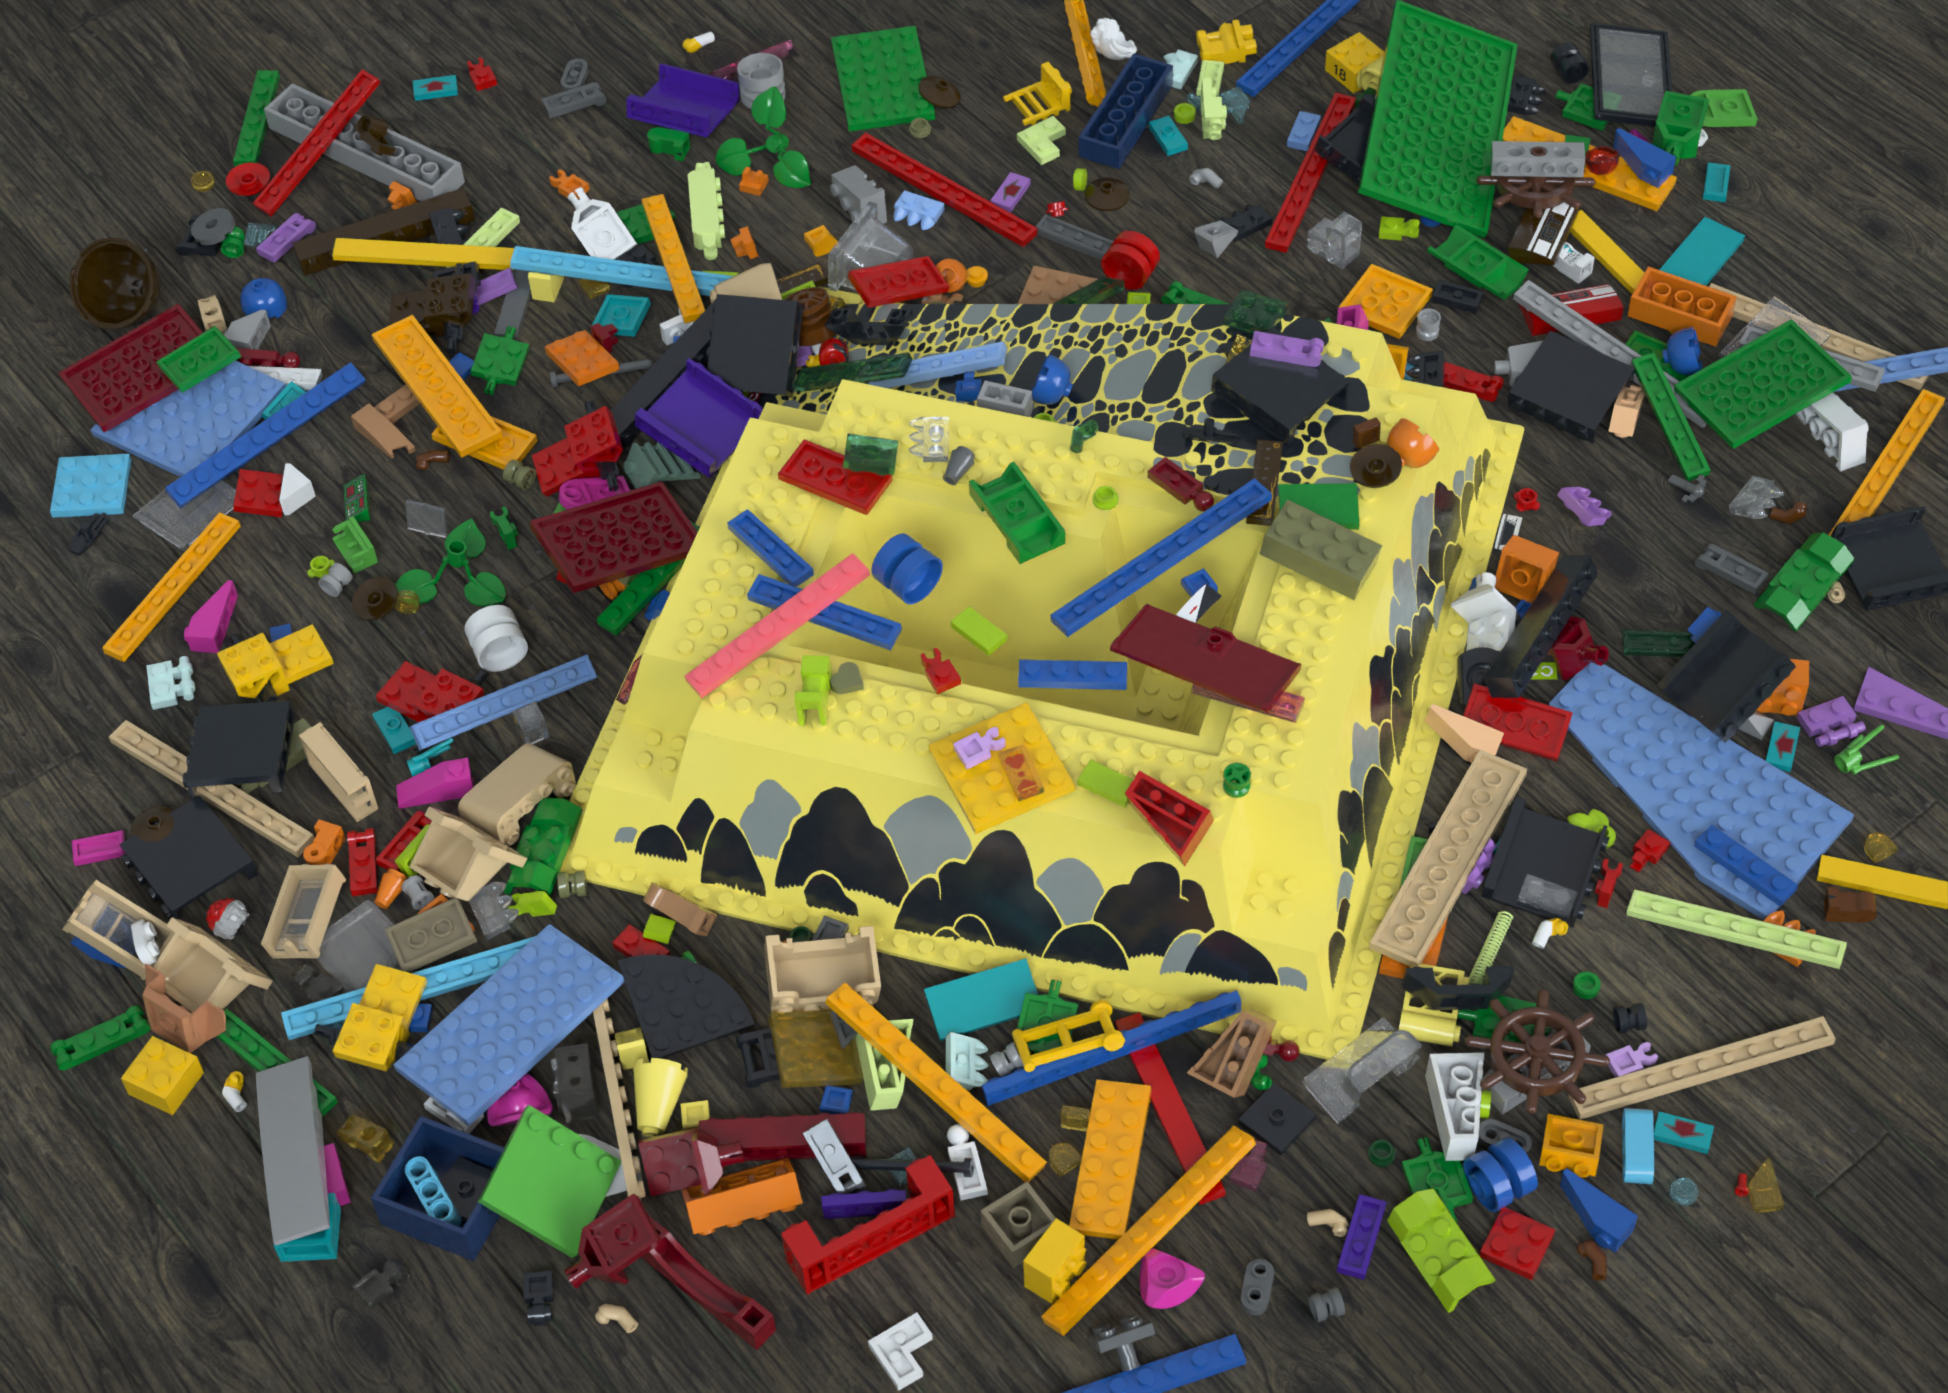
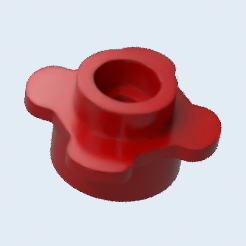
M1065 201L1047 204L1048 211H1045V213H1050L1052 217L1064 215V210L1069 209L1065 208Z
M1524 488L1516 492L1513 497L1517 501L1516 509L1521 512L1531 509L1538 510L1540 508V503L1537 502L1538 494L1530 488Z

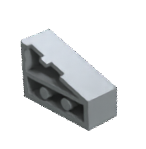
M856 165L831 174L832 184L830 189L833 196L839 198L844 211L850 213L853 223L855 225L858 224L863 232L887 222L883 188L877 189L874 187L876 183L873 180L867 181V175Z

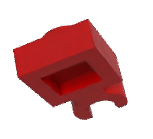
M481 57L478 58L479 64L473 65L471 61L467 62L470 79L477 91L497 85L496 77L490 66H485Z
M938 648L933 649L935 657L933 659H928L924 653L921 654V663L926 668L925 676L936 694L961 685V677L949 659L942 662L941 652Z

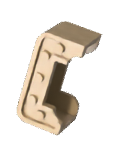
M873 926L860 927V933L851 937V933H845V938L792 943V938L786 939V943L780 941L779 935L766 936L764 956L771 1012L777 1014L778 1017H789L793 1013L804 1012L806 1015H813L819 1013L820 1010H830L831 1008L825 1004L827 997L844 983L848 984L873 1007V1004L879 999L881 990Z

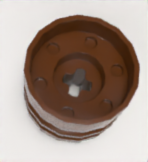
M822 287L804 288L784 299L797 301L804 305L799 346L817 345L836 334L825 326L833 311L831 310L832 305L826 289Z

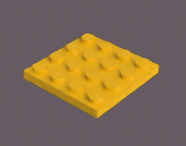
M1027 702L928 745L929 752L975 835L1075 791V784ZM997 727L999 736L994 737L992 740L997 741L1004 738L1006 746L998 751L990 750V759L966 769L954 751L953 743L978 732L980 737H983L989 729ZM1016 755H1022L1025 758V763L1020 770L1008 768L1005 761L1008 758L1014 759ZM1020 772H1023L1025 774V777L1019 778L1018 774ZM1023 780L1034 782L1038 786L1035 793L1029 792L1026 796H1021L1018 793V788Z

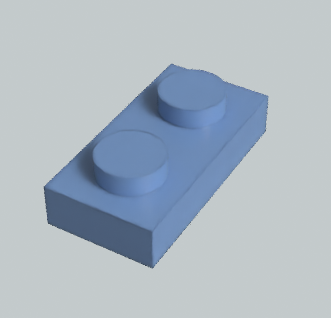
M1300 111L1288 137L1287 147L1308 151L1320 125L1321 115Z

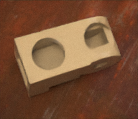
M216 295L197 300L205 330L207 331L216 326L224 334L227 331V327Z

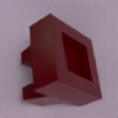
M599 323L592 325L591 336L609 354L612 353V346L618 343V339L614 335L617 333V328L613 324L601 326Z

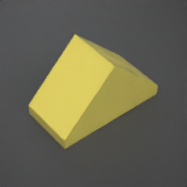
M528 272L532 298L534 300L555 302L564 276Z
M640 1027L614 1033L623 1070L633 1068L635 1061L644 1058L643 1063H649Z

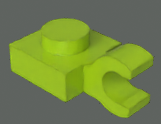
M1382 216L1379 239L1401 241L1402 236L1417 238L1419 235V220L1411 219L1404 223V218Z
M535 891L532 893L513 894L511 898L516 902V905L509 906L508 910L515 916L530 913L532 917L555 914L557 905L544 891Z

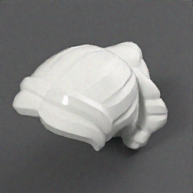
M1108 18L1098 19L1096 26L1090 31L1096 51L1111 60L1131 58L1132 54H1135L1137 51L1134 41L1125 40L1124 34L1120 32L1116 20H1109Z

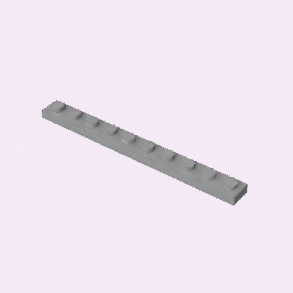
M1530 280L1514 293L1513 300L1575 342L1632 366V359L1641 357V355ZM1663 371L1684 415L1704 428L1707 423L1674 391V385L1679 381ZM1634 374V382L1641 386L1636 374Z

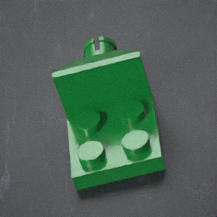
M1665 91L1656 121L1652 145L1676 156L1674 167L1679 164L1680 159L1696 158L1700 134L1710 99Z

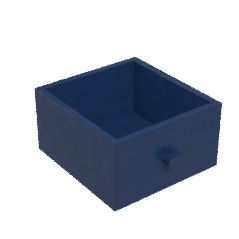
M420 1116L371 1197L381 1225L474 1261L500 1215L478 1202L467 1222L461 1220L459 1227L429 1216L405 1173V1166L414 1157H424L442 1181L457 1158L462 1157L493 1172L504 1148Z

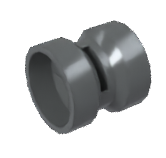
M1337 1287L1328 1289L1324 1294L1314 1293L1308 1295L1310 1310L1317 1323L1325 1321L1331 1315L1335 1317L1345 1315L1344 1302Z

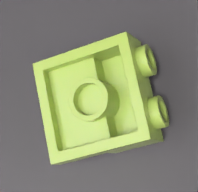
M1211 77L1202 78L1200 100L1203 139L1218 140L1222 137L1221 130L1225 129L1226 105H1222L1221 97H1216V86H1212Z

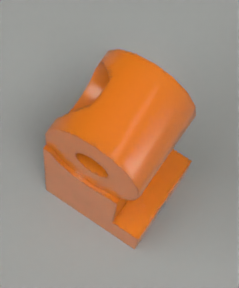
M319 819L314 826L317 835L313 843L308 845L303 852L305 862L308 865L331 864L346 840L341 826Z

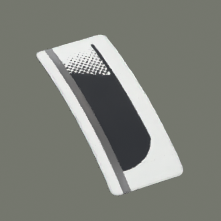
M1503 514L1495 549L1502 550L1513 535L1518 536L1522 517Z

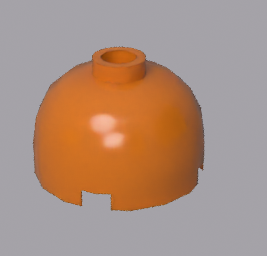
M1401 418L1390 430L1387 444L1400 455L1402 467L1406 465L1410 468H1420L1434 459L1439 451V447L1427 433L1423 436L1417 431L1420 428L1419 426L1404 418Z

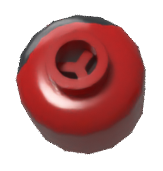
M831 338L821 344L819 348V363L821 367L831 373L841 372L846 368L849 363V350L844 341Z

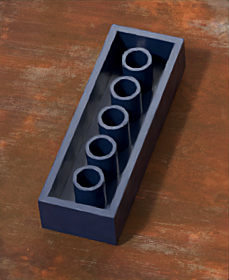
M1133 53L1078 137L1079 157L1120 169L1173 86V65Z

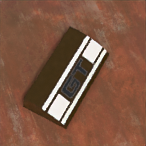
M1563 203L1553 208L1542 209V216L1540 218L1534 217L1533 209H1526L1508 247L1509 257L1518 263L1555 265L1578 216L1579 208L1574 209Z

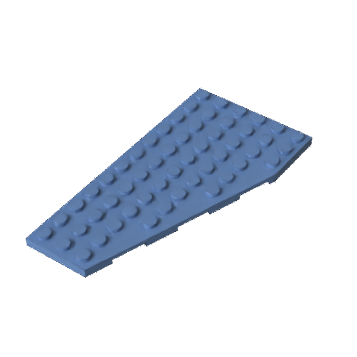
M1589 663L1548 704L1549 706L1573 712L1568 731L1593 757L1592 761L1615 787H1620L1643 813V818L1655 832L1671 842L1670 845L1693 869L1695 877L1763 921L1768 915L1776 912L1780 906L1694 847L1695 840L1712 824L1789 879L1799 884L1819 861L1821 855H1824L1853 820V813L1730 739L1724 743L1695 718L1605 664L1599 666Z

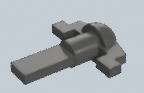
M1673 474L1668 480V483L1691 493L1690 496L1685 494L1681 499L1684 503H1687V501L1692 503L1702 497L1707 481L1704 480V476L1701 474L1696 479V482L1699 483L1697 485Z

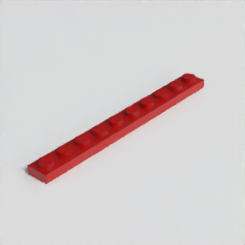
M1335 92L1265 241V248L1287 253L1329 163L1314 151L1318 139L1321 135L1326 137L1352 113L1356 97Z
M867 133L863 134L851 145L852 152L1022 247L1038 235L1037 228Z

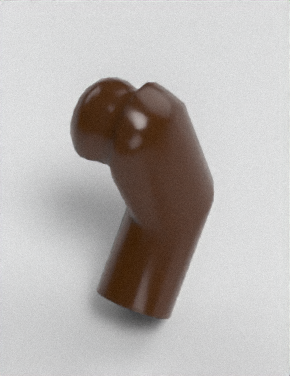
M431 450L419 454L415 459L417 461L416 468L427 470L429 468L428 462L449 463L450 453L449 451Z
M1798 501L1787 511L1773 507L1769 518L1786 524H1792L1804 518L1807 506L1805 503Z
M1585 1240V1242L1579 1243L1577 1246L1578 1254L1582 1258L1589 1257L1592 1261V1278L1597 1281L1605 1280L1607 1278V1257L1605 1253L1592 1240Z

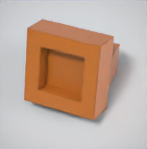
M746 167L739 184L740 191L760 196L769 182L768 175L763 174L761 170L755 172L751 171L750 167Z
M395 181L389 186L391 194L387 200L393 204L391 206L393 210L417 203L411 189Z
M748 226L739 229L740 234L731 239L737 257L748 255L750 259L758 257L757 249Z

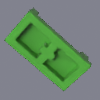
M353 516L332 529L335 534L344 530L342 534H338L332 539L354 574L378 563L373 545Z

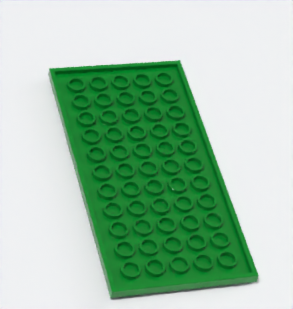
M1396 0L1390 21L1358 193L1451 227L1459 225L1473 235L1485 238L1489 228L1495 185H1479L1476 179L1478 176H1491L1492 141L1503 140L1518 44Z

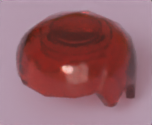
M1599 146L1586 151L1585 165L1592 174L1598 176L1608 175L1616 169L1619 162L1617 150L1607 146Z

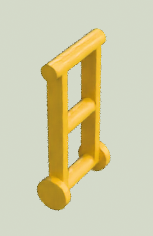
M1098 1000L1091 1005L1088 1012L1025 1031L1021 1029L1014 1030L1012 1036L1024 1070L1031 1072L1035 1069V1066L1102 1046L1108 1051L1120 1049L1124 1045L1125 1039L1120 1031L1114 1029L1110 1019L1112 1014L1111 1004L1106 1000ZM1100 1021L1104 1034L1073 1043L1068 1030ZM1058 1033L1062 1046L1034 1055L1030 1054L1026 1042Z

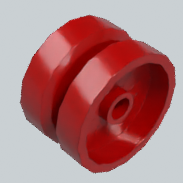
M1123 231L1117 235L1101 259V267L1110 281L1119 287L1137 290L1144 286L1159 263L1160 253L1157 246L1145 235L1135 231Z

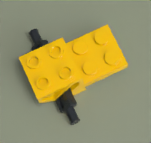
M313 624L272 643L267 641L263 633L243 642L238 634H232L231 638H229L232 646L217 653L219 661L238 696L256 698L258 703L277 701L279 695L290 691L288 684L334 664L330 653Z
M376 964L360 1003H352L344 1025L335 1024L331 1028L316 1024L314 1035L329 1038V1044L334 1045L333 1053L336 1058L387 1071L415 1046L406 1043L410 1035L408 1029L426 987V977Z

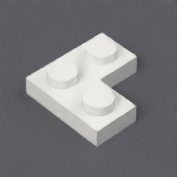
M915 1313L869 1340L868 1346L899 1391L923 1377L922 1369L910 1352L931 1341L933 1338L932 1333L919 1314Z

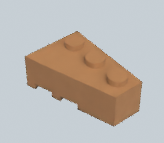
M1255 1009L1242 1011L1221 1034L1216 1043L1203 1054L1204 1056L1196 1065L1191 1067L1187 1074L1234 1098L1245 1095L1277 1021Z

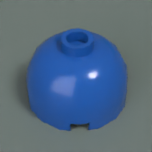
M270 278L253 279L243 287L240 295L241 307L246 316L260 310H266L268 319L274 316L278 318L286 311L288 304L283 288Z
M1694 327L1684 328L1673 333L1667 341V349L1663 350L1665 364L1670 363L1672 369L1681 375H1693L1703 369L1702 361H1697L1700 358L1699 354H1701L1696 331L1693 330Z
M1051 354L1046 357L1037 375L1035 386L1031 389L1032 401L1043 405H1052L1057 403L1062 396L1068 397L1073 384L1069 382L1071 373L1065 362Z

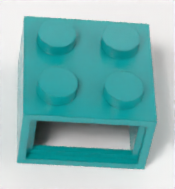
M328 1193L330 1228L276 1246L274 1244L281 1262L337 1259L341 1207L335 1193Z

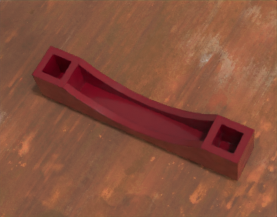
M649 1216L662 1243L641 1258L755 1350H758L776 1331L773 1314L753 1298L733 1290L714 1277L676 1241L669 1231Z

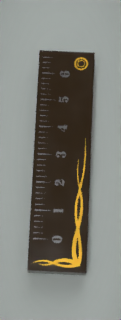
M820 262L778 278L776 281L780 294L809 281H813L815 287L828 283V278Z
M1257 439L1252 480L1255 478L1272 493V500L1248 515L1246 524L1271 526L1273 523L1283 442Z

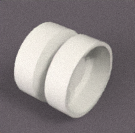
M503 605L487 606L475 612L467 620L464 629L465 634L481 668L492 672L503 671L515 666L525 657L528 644L510 608Z

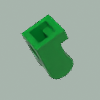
M661 127L652 128L647 133L651 152L674 155L675 160L684 161L691 147L689 133Z

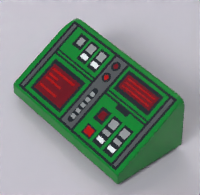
M365 474L344 485L346 521L352 516L357 522L370 521L368 483Z

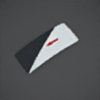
M1205 584L1176 615L1196 623L1221 598V595Z

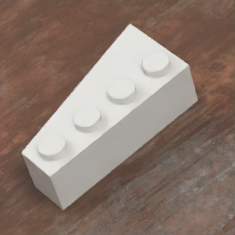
M1831 393L1796 413L1804 425L1809 424L1812 436L1816 440L1821 439L1825 444L1824 451L1829 457L1834 456L1838 461L1836 467L1840 472L1865 463L1868 423L1857 415L1851 407H1848L1837 395Z
M1484 1053L1430 1054L1425 1078L1445 1161L1465 1160L1475 1154L1479 1136L1482 1092L1480 1081L1483 1077Z

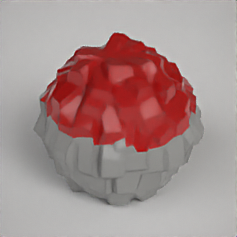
M233 898L215 901L206 912L208 927L214 932V935L230 940L235 937L240 925H245L249 916L246 906Z

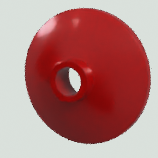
M258 163L238 165L226 177L227 188L232 193L241 196L259 193L270 182L269 170Z

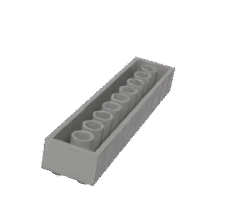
M292 83L264 108V112L270 129L302 143L334 103ZM356 113L323 153L388 186L395 181L411 189L415 199L419 201L455 191L465 183L460 162L390 129H387L385 137L396 148L393 156L375 154L371 151V146L361 140L360 134L354 129L356 122L361 117Z

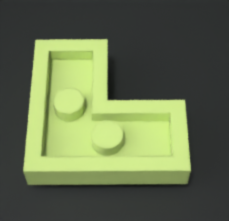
M1052 116L1017 133V141L1043 165L1060 156V150L1052 141L1066 135V128Z

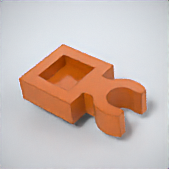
M560 169L557 170L559 178L549 177L550 184L558 188V193L565 197H568L573 192L577 199H579L580 197L576 193V189L582 187L585 193L590 190L589 183L574 174L567 177L566 173Z

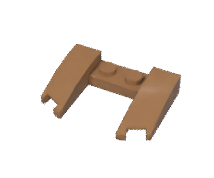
M404 385L375 407L367 404L351 416L354 429L391 459L394 458L392 450L405 447L409 454L416 451L415 446L393 423L421 403L408 386Z

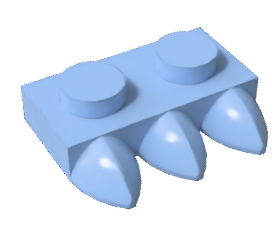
M904 190L894 205L893 217L895 221H900L908 215V226H912L921 220V229L924 231L931 228L937 222L945 207L942 202Z

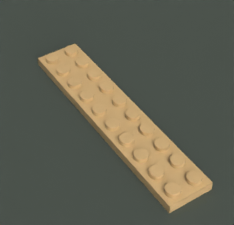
M1478 751L1372 937L1369 949L1408 966L1420 967L1466 885L1467 877L1480 857L1488 839L1492 838L1525 779L1527 768L1485 751Z

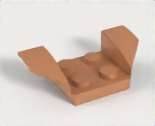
M147 963L144 965L147 986L142 996L150 1030L188 1053H192L204 1042L226 1031L225 1012L206 1000L193 1013H190L187 1008L182 1005H176L165 995L164 974Z

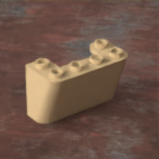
M526 743L462 797L458 805L460 817L505 845H513L520 835L518 820L523 815L531 812L538 802L548 797L552 790L558 798L567 797L572 794L576 787L572 764L531 743Z

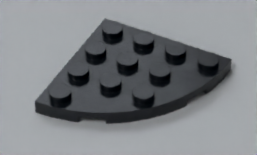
M640 955L617 961L651 1058L663 1059L755 1026L749 1009L737 992L723 978L700 964L667 955Z

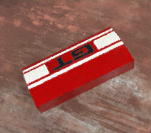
M1608 284L1550 294L1595 325L1622 319L1624 307L1616 292ZM1519 304L1532 336L1547 334L1550 331H1559Z

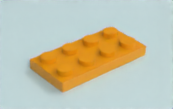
M491 416L501 429L503 438L468 455L504 470L506 465L513 459L522 462L538 441L537 435ZM437 427L432 433V439L454 449L439 427Z

